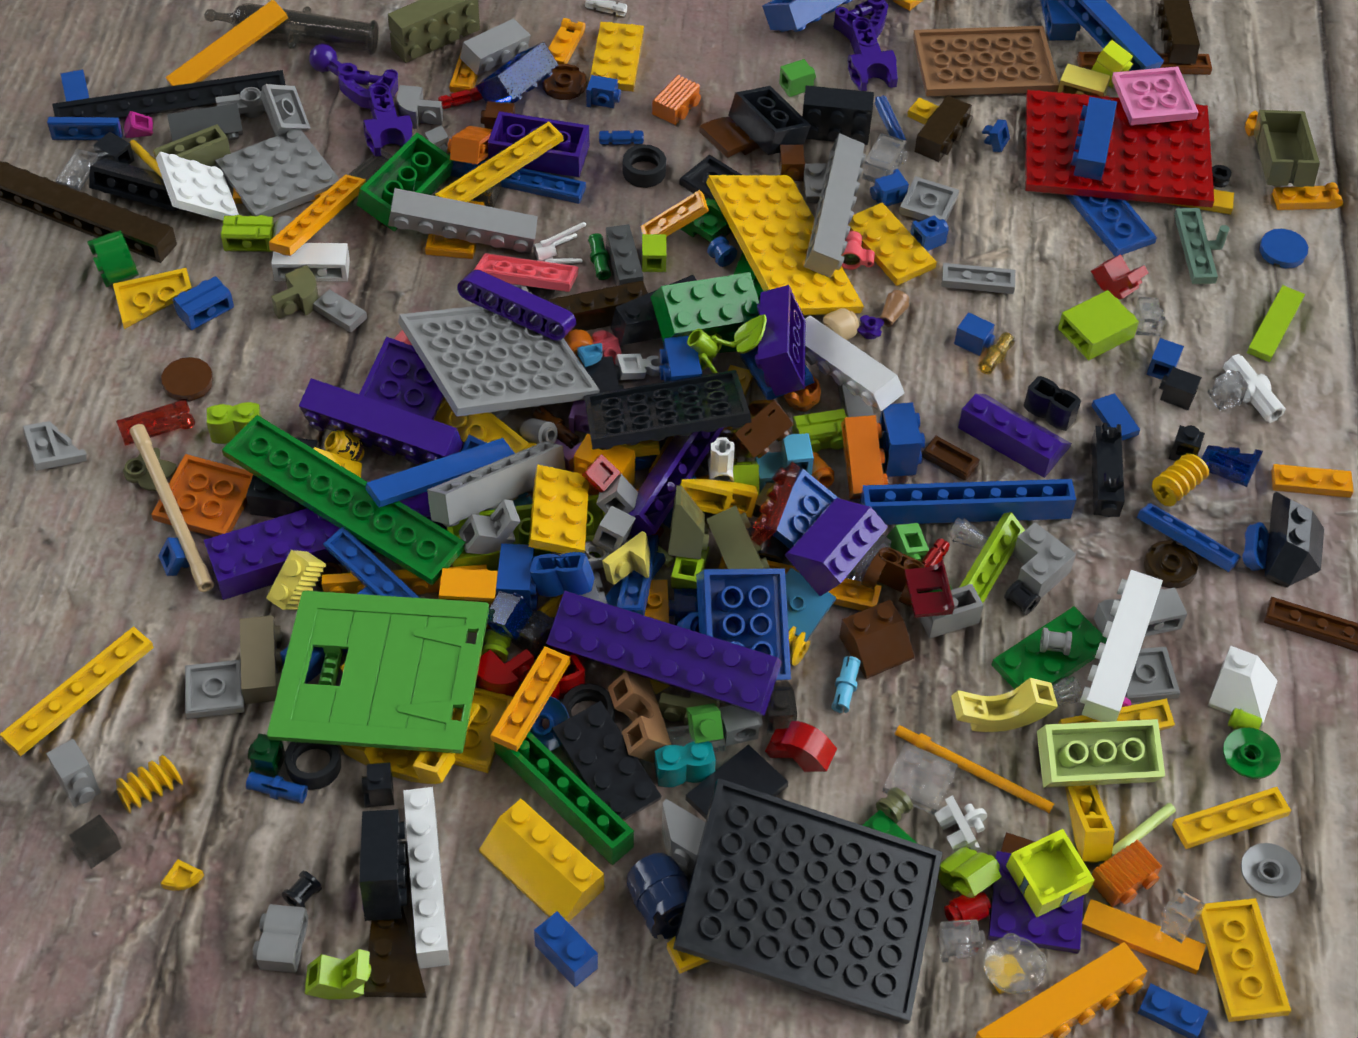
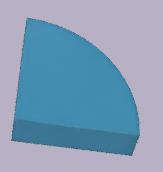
M602 343L577 348L578 357L585 367L599 362L603 357Z

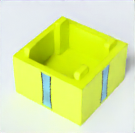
M1064 829L1011 853L1006 865L1036 918L1088 893L1094 882L1093 876Z

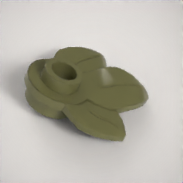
M153 448L166 479L170 478L177 470V465L160 459V449ZM141 453L137 458L126 462L123 474L127 481L138 483L145 490L157 491Z

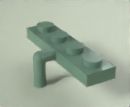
M1176 208L1174 217L1192 284H1216L1218 275L1211 250H1221L1224 247L1229 227L1221 225L1216 240H1208L1200 209Z

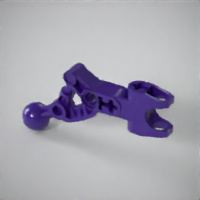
M867 0L857 4L855 9L850 11L845 7H838L835 10L833 27L850 40L854 54L848 55V71L851 80L860 91H867L868 79L871 78L884 80L890 88L897 87L898 75L895 54L893 50L881 51L877 41L887 18L888 4L885 0ZM867 15H869V16H871V19L869 20V19L864 18V17L867 16Z
M326 44L316 45L309 55L311 66L316 71L322 73L331 71L337 75L341 92L360 107L370 109L373 119L363 120V129L366 144L375 157L381 156V148L387 144H397L402 147L412 137L413 125L410 115L397 116L393 99L398 91V72L388 69L382 76L371 75L370 71L357 70L356 65L352 63L342 64L337 61L336 51L331 46ZM369 83H373V84L369 87V89H365V88H363V87L360 86V85H367V86H368Z

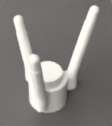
M582 222L549 239L533 244L537 261L558 264L582 263L583 260L581 258L553 259V256L557 255L555 246L576 238L577 234L574 232L585 227L586 223Z

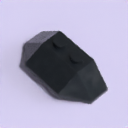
M1278 492L1273 494L1265 577L1285 587H1289L1321 571L1324 527L1313 510Z

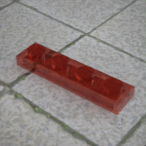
M791 462L785 469L780 467L772 478L774 483L766 493L768 499L760 508L762 514L753 525L755 531L751 540L759 546L777 530L800 467L794 462Z

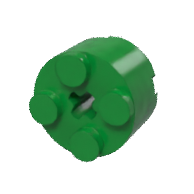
M121 230L87 241L92 254H97V257L93 259L98 271L104 270L101 277L106 288L113 286L114 283L123 282L139 275Z

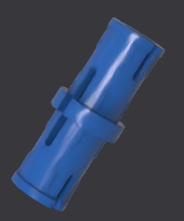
M253 771L250 772L246 781L247 790L269 794L270 798L276 800L280 797L303 804L308 792V786L285 781L284 777L281 776L273 778Z

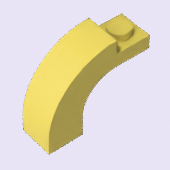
M1029 678L1016 689L1001 695L981 696L959 690L951 695L956 719L970 723L972 731L999 732L1020 728L1042 719L1058 707L1052 683Z

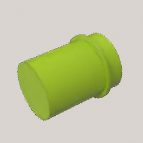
M1234 708L1229 718L1228 726L1232 727L1233 730L1240 728L1259 729L1262 718L1245 712L1241 708Z

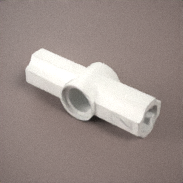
M1239 354L1232 356L1225 362L1223 369L1237 385V393L1243 402H1251L1265 421L1269 423L1276 421L1284 414L1286 408L1272 393L1271 383L1267 376L1264 374L1258 375L1244 357Z
M726 437L717 438L716 441L711 443L710 458L708 459L709 479L734 482V442L729 441Z

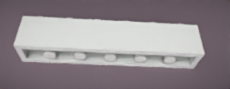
M808 316L805 319V359L810 365L815 364L824 375L829 374L838 385L841 386L843 384L852 395H859L868 406L873 405L880 411L884 410L905 393L897 374L812 316Z
M1134 570L1130 571L1128 580L1122 578L1117 594L1122 595L1121 600H1114L1110 615L1115 617L1114 621H1107L1102 635L1107 638L1106 644L1100 642L1095 658L1100 660L1099 665H1092L1087 679L1092 681L1091 688L1085 686L1080 703L1085 704L1082 715L1101 722L1117 721L1163 580Z
M433 787L403 790L416 954L419 969L450 965Z

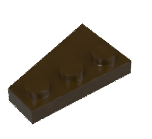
M403 907L402 919L371 921L368 945L371 974L364 985L365 997L427 998Z

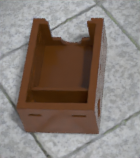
M754 400L748 405L750 414L753 416L751 423L744 424L738 430H728L727 427L723 428L718 437H726L729 441L734 442V457L761 458L770 450V444L775 440L779 442L789 435L790 431L788 429L794 423L776 400Z

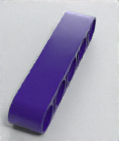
M481 270L471 271L457 285L458 293L465 300L552 340H562L576 325L575 316L570 311Z

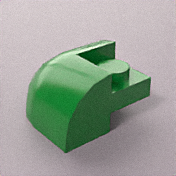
M706 198L709 211L680 230L691 237L698 234L712 242L721 234L727 236L732 231L716 200Z

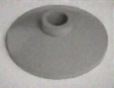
M1272 843L1256 844L1245 852L1241 860V873L1245 882L1251 889L1265 897L1282 898L1288 896L1296 890L1300 883L1301 870L1296 858L1279 845ZM1264 872L1270 873L1272 877H1268Z

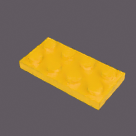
M600 22L590 78L591 75L618 79V89L634 92L644 26Z
M883 202L853 215L848 225L851 226L850 231H856L861 234V247L874 251V261L896 286L936 268L937 261Z
M537 464L528 547L561 554L570 552L584 553L589 482L582 474Z
M1257 899L1198 904L1196 913L1228 1022L1288 1016L1291 1008Z

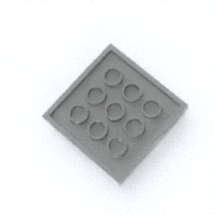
M301 129L290 130L285 134L269 138L215 160L216 167L222 170L226 181L239 194L241 201L252 216L265 215L271 217L314 200L315 195L327 191L339 180L338 176Z

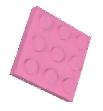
M1178 66L1113 72L1112 82L1130 125L1197 119L1198 110Z

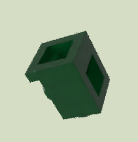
M259 733L257 739L254 740L248 750V760L251 762L249 774L253 771L273 778L278 776L285 758L282 741L269 740L266 734Z

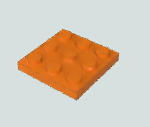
M185 454L171 478L169 486L188 529L212 537L231 532L247 504L246 494L253 474L244 469ZM160 499L151 514L153 521L172 525Z

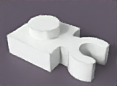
M641 354L616 355L615 363L616 366H619L621 380L644 379L646 373L650 376H659V366H655L659 360L658 356L653 355L647 357V359H642Z

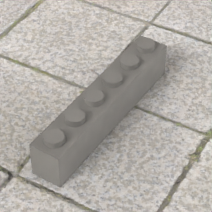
M395 188L388 226L419 231L424 234L440 235L450 239L465 240L470 243L491 245L496 248L512 249L517 252L531 253L535 241L538 216Z
M544 441L428 489L431 520L443 523L444 526H455L460 523V520L469 518L471 514L479 515V512L486 509L497 508L503 499L516 500L518 495L525 492H533L537 464L566 470L563 445Z

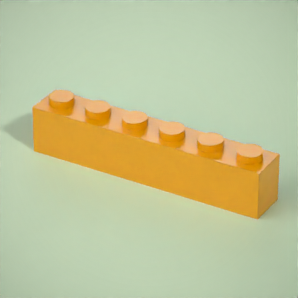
M1123 942L979 1030L975 1038H1064L1070 1033L1071 1027L1077 1023L1081 1026L1085 1025L1095 1017V1012L1101 1008L1109 1010L1120 1001L1119 997L1125 993L1133 995L1144 986L1142 981L1147 973V969L1127 944Z

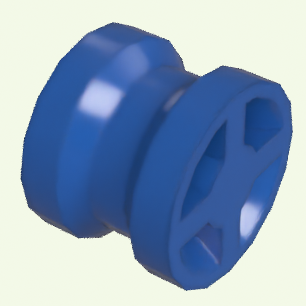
M723 236L715 238L707 248L709 256L715 258L716 263L720 267L730 265L735 260L738 252L734 246L729 245V241Z

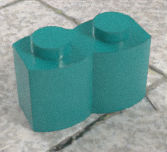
M690 742L685 746L667 745L655 751L654 770L658 786L676 787L686 781L701 783L715 772L716 763L712 742Z

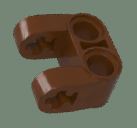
M884 547L873 558L861 584L873 590L878 582L885 584L902 593L898 602L911 607L912 604L904 571L905 569L924 568L925 565L895 549Z

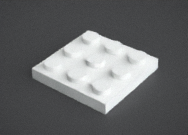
M159 152L156 161L173 207L219 220H224V216L239 215L221 169L201 164L195 160L180 158L175 154Z

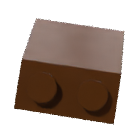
M891 600L842 619L839 638L850 655L861 661L859 669L866 679L914 659V652L905 622Z

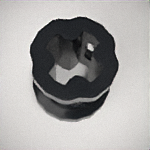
M1017 580L1008 588L1004 598L1007 601H1013L1022 609V613L1028 615L1038 605L1041 597L1024 587L1023 581Z
M302 871L296 883L289 890L285 889L282 892V897L290 906L305 907V903L315 892L319 893L322 887L313 875L307 871Z

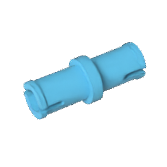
M846 656L843 658L840 677L836 678L835 681L837 689L831 706L836 712L843 713V708L845 713L849 712L852 694L857 689L856 677L861 661L856 657L850 656L848 658Z

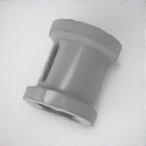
M1044 627L1041 634L1040 652L1045 653L1046 650L1069 655L1072 632H1054Z

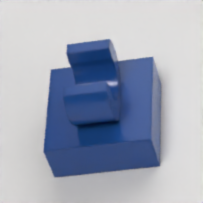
M998 119L994 126L987 125L982 131V134L989 135L984 140V143L992 145L993 152H1002L1010 140L1006 120Z
M167 538L158 556L166 575L177 576L181 567L188 568L190 566L178 538Z

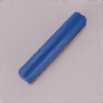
M884 95L877 96L874 104L894 146L897 148L905 146V135L887 97Z

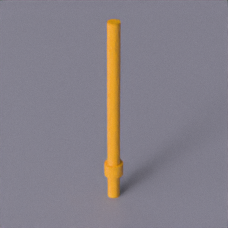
M901 725L898 726L895 732L896 736L913 744L915 749L923 753L927 751L1049 814L1055 804L931 741V737L923 733L919 735Z

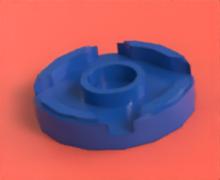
M1281 228L1265 233L1261 239L1259 251L1268 263L1272 265L1276 263L1280 265V268L1286 269L1301 265L1308 255L1309 247L1306 240L1300 234Z

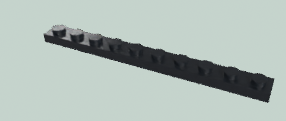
M283 70L59 102L53 103L52 106L55 117H110L121 119L127 118L130 111L148 115L217 104L216 97L237 95L248 87H255L262 91V86L265 84H286Z

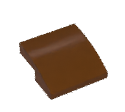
M730 117L717 118L699 126V132L727 158L740 151L747 155L760 148Z

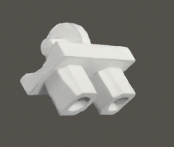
M953 795L946 798L945 801L948 805L934 814L943 830L958 823L960 830L947 836L954 852L962 847L971 848V850L974 849L976 851L980 850L981 848L970 827H975L978 833L984 831L985 827L982 822L987 818L986 811L983 808L975 809L972 804H967L964 807L967 814L963 816Z

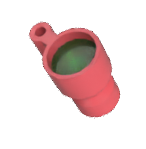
M850 231L845 240L848 242L846 249L841 255L844 257L842 267L848 270L857 269L861 265L872 267L875 258L874 251L863 249L861 247V234L856 231Z

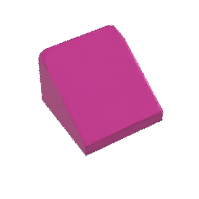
M130 111L124 122L125 138L152 136V117Z

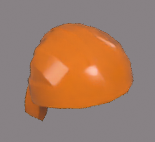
M814 376L813 384L805 386V389L784 395L785 401L790 407L807 412L819 403L821 387L819 381Z

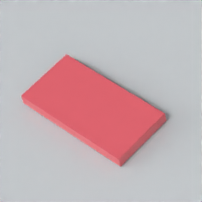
M485 253L474 270H481L509 284L570 292L578 276L579 267Z

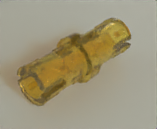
M1004 332L995 344L990 345L986 356L978 364L979 370L982 373L991 374L995 367L1005 360L1008 350L1015 343V338L1012 334Z

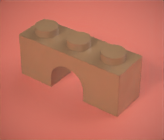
M625 671L608 686L614 709L623 712L632 721L622 731L627 751L631 756L654 763L655 751L663 746L672 744L651 681L637 674Z

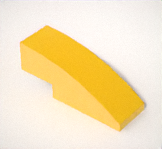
M681 479L680 486L686 490L703 512L718 514L736 506L740 514L745 512L747 517H752L758 496L756 486L711 479Z

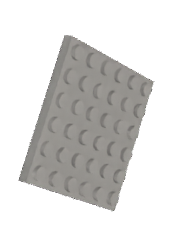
M480 306L399 314V325L456 417L585 400L584 396L599 393V388L564 338L559 341L552 340Z

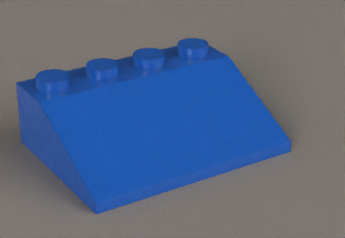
M704 569L696 575L699 633L778 657L782 663L776 681L791 680L785 569Z

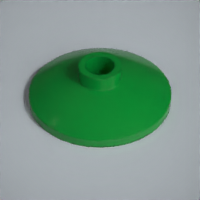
M1240 728L1234 730L1227 736L1223 744V755L1227 764L1236 773L1247 778H1266L1277 770L1281 761L1280 749L1275 740L1259 729Z

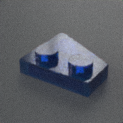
M1208 445L1201 459L1208 466L1209 473L1247 487L1263 451L1255 449L1253 454L1240 453V448H1223Z

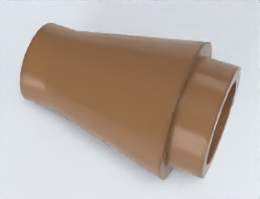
M893 290L892 293L887 295L880 317L887 327H891L909 307L910 299L903 291Z

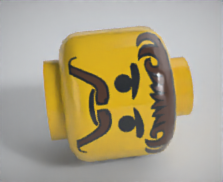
M343 429V431H332L325 440L324 448L326 451L339 457L360 462L364 456V443L359 437L346 429Z

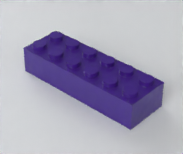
M313 378L310 379L299 404L304 417L312 428L319 431H324V429L343 431V429H346L359 437L365 447L371 448L372 445L380 447L384 453L395 456L396 453L403 455L406 460L414 464H419L420 462L428 463L461 452L463 442L455 427Z

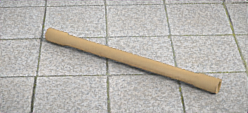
M143 424L134 425L130 429V434L141 453L191 568V574L200 592H207L214 587L212 577L207 566L203 563L154 452L145 426Z

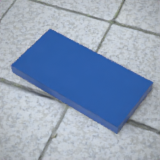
M1065 195L1114 256L1123 255L1156 242L1157 237L1126 200Z

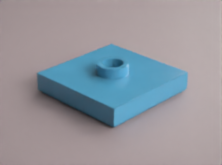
M790 568L785 575L788 631L793 626L797 628L795 636L804 631L806 633L804 641L807 642L835 602L836 596L829 592L819 596L799 572Z

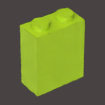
M1107 290L1062 312L1058 330L1089 361L1134 338L1139 321L1134 314L1130 313L1121 304L1118 298L1114 297Z

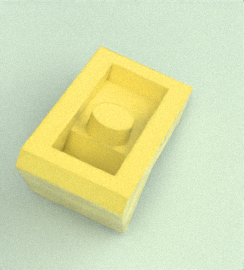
M640 532L602 560L607 581L615 585L634 570L649 578L650 549L645 532Z

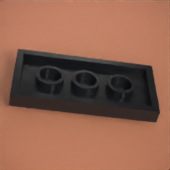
M601 701L552 728L553 736L582 782L623 821L661 799L662 795L638 758L628 754L621 731Z

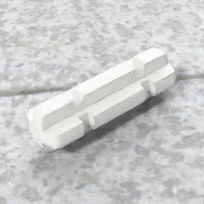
M612 0L585 1V7L594 10L596 8V11L609 14L616 13L615 15L624 17L627 13V5L618 2L616 4V1Z

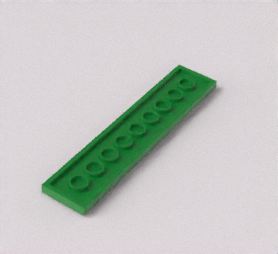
M258 415L222 449L224 457L335 526L343 527L364 544L432 586L441 577L442 568H449L465 550L466 542L400 501L378 507L365 489L367 481Z

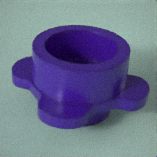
M867 315L860 318L861 326L857 329L859 334L866 339H875L881 336L882 331L880 329L884 325L883 319Z

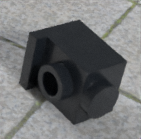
M1180 425L1169 459L1176 461L1186 454L1177 451L1178 447L1193 451L1192 454L1198 456L1205 433L1200 432L1197 427L1192 425L1186 427Z
M390 762L367 764V776H362L365 808L394 805L393 776Z

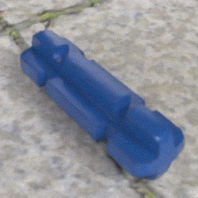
M630 130L612 131V133L600 131L599 143L601 145H609V142H612V145L631 144V142L643 144L644 133L642 130H634V133H630Z

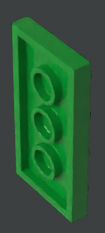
M1073 606L994 658L991 665L1014 689L1029 678L1050 682L1052 687H1054L1094 660L1100 642L1106 644L1107 638L1103 637V634ZM1044 627L1054 632H1072L1069 655L1046 650L1045 653L1040 652L1041 634Z

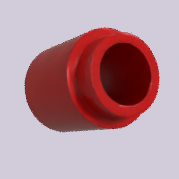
M984 892L977 894L973 898L961 895L950 900L949 905L944 906V913L949 924L954 929L958 927L965 928L988 917L991 903Z

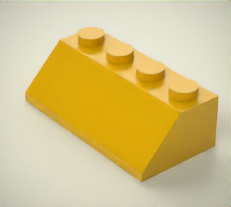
M521 798L498 818L479 849V853L548 917L558 911L567 922H570L604 890V873Z

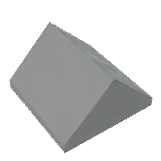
M272 84L262 86L261 99L275 136L285 134L290 130L301 129L302 131H307L311 129L295 86Z

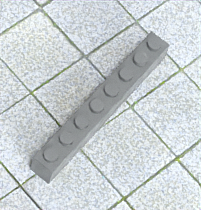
M840 133L830 150L804 264L805 268L830 278L835 269L840 270L844 261V257L841 255L844 253L848 243L845 241L851 228L848 225L854 214L851 210L856 203L857 197L855 194L860 185V182L857 181L862 174L863 168L861 166L866 157V154H863L864 143Z

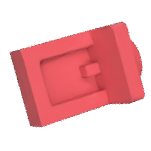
M605 330L593 333L591 336L593 343H602L603 357L612 356L615 365L616 355L622 354L619 339Z

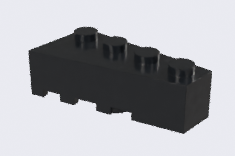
M690 275L672 284L696 281L697 279L694 275ZM657 290L615 308L610 329L615 337L619 339L621 346L662 338L651 301V296Z

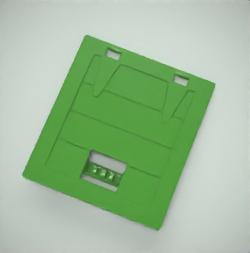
M303 591L267 731L268 739L462 753L488 620L489 604L487 602ZM468 632H477L475 644L466 643ZM313 647H323L325 657L319 683L305 684ZM342 649H348L340 686H336L343 655ZM454 708H463L461 721L452 720Z

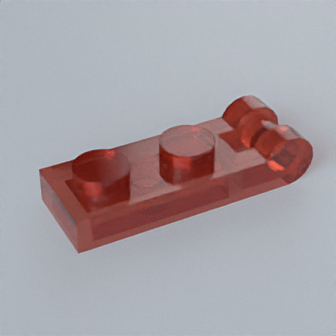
M183 400L116 421L125 446L134 443L130 429L137 424L145 426L150 438L179 428L190 429L195 425L194 417L189 413V405Z

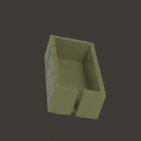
M418 0L388 13L391 49L407 63L460 39V35L465 37L479 31L478 0Z
M1259 110L1254 136L1256 144H1258L1257 148L1267 185L1279 187L1288 186L1289 183H1292L1296 187H1314L1320 161L1305 111Z

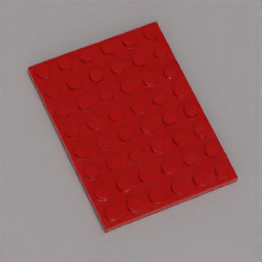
M1027 90L1025 191L1212 208L1214 204L1208 106L1195 104L1198 110L1197 119L1130 125L1119 98ZM1089 97L1117 101L1107 159L1101 181L1074 176L1075 166L1071 165L1074 151L1078 152V150H1074L1076 138L1081 136L1077 134L1080 120L1084 121V119H1080L1083 105L1088 106Z

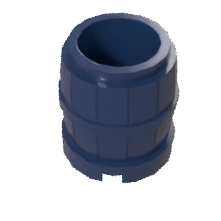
M654 853L644 857L631 867L627 874V887L634 900L633 903L637 910L641 912L646 920V926L656 939H658L657 935H663L664 939H670L677 935L690 884L687 875L682 871L674 858L665 853Z

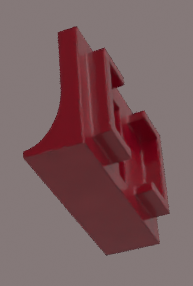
M943 560L930 567L905 569L904 574L915 618L953 614L954 601ZM941 590L939 592L917 593L922 591Z

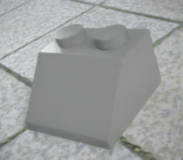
M665 799L662 807V835L666 853L674 858L688 879L691 880L705 821Z

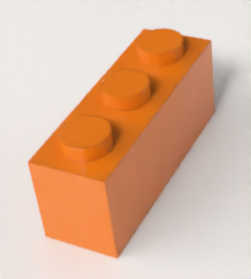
M468 126L453 135L452 139H449L447 146L450 160L479 164L488 157V140L492 129Z
M876 415L845 417L841 423L849 498L861 499L863 485H888L887 474L882 472L885 453L884 449L879 446L882 428L881 424L876 421Z

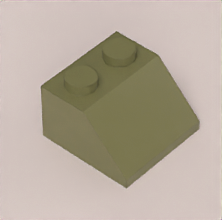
M677 485L669 533L668 555L701 559L702 550L707 551L709 525L705 524V514L682 486Z

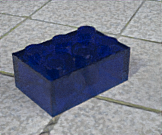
M541 42L518 53L478 83L476 88L486 103L487 101L515 103L523 97L522 93L536 88L539 80L543 81L553 74L552 70L559 64L545 42Z

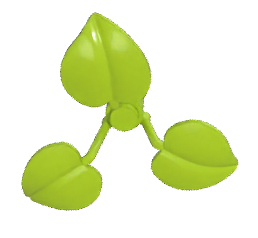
M760 315L743 324L734 335L735 341L733 342L723 340L717 333L709 336L701 329L694 330L688 337L687 345L698 353L701 370L709 367L713 374L718 373L711 362L720 351L722 344L732 348L736 347L740 354L753 350L763 337L767 321L766 315Z

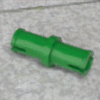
M595 233L588 237L591 249L590 260L594 264L596 278L606 280L611 277L608 263L609 253L605 249L603 236Z

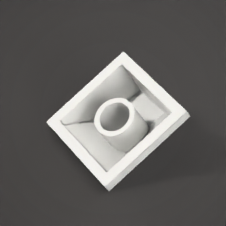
M1230 646L1208 706L1230 715L1234 708H1241L1245 712L1261 717L1262 727L1277 679L1257 655Z

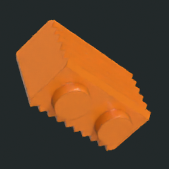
M677 75L652 100V114L676 125L677 122L679 123V120L686 118L689 109L691 110L693 106L696 107L701 99L699 94L700 85Z
M1136 840L1093 870V885L1102 894V897L1110 903L1111 907L1116 906L1120 902L1126 905L1138 894L1137 890L1142 887L1147 890L1158 882V874L1162 865L1139 840Z

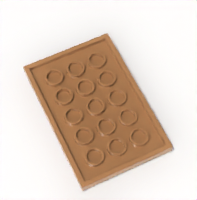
M1043 26L914 30L913 39L926 96L1027 93V90L1058 92L1059 82Z

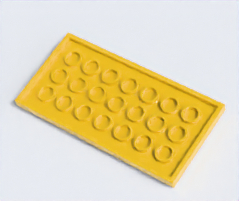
M787 175L708 176L706 183L763 291L789 285L803 315H825L840 308H845L854 313L862 312L864 305L842 266L840 270L835 269L831 278L804 267L815 218L791 177Z

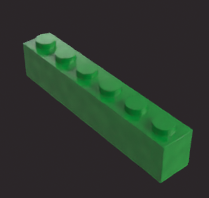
M530 731L517 752L494 742L495 753L611 865H614L634 848V830Z

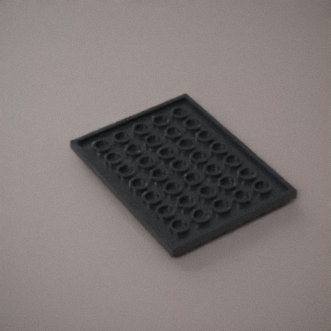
M718 778L711 798L673 949L908 1024L911 1021L943 852Z

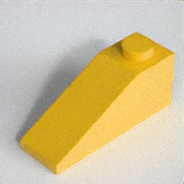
M1096 786L1065 787L1075 845L1083 862L1088 861L1091 863L1107 861L1112 857L1115 830Z

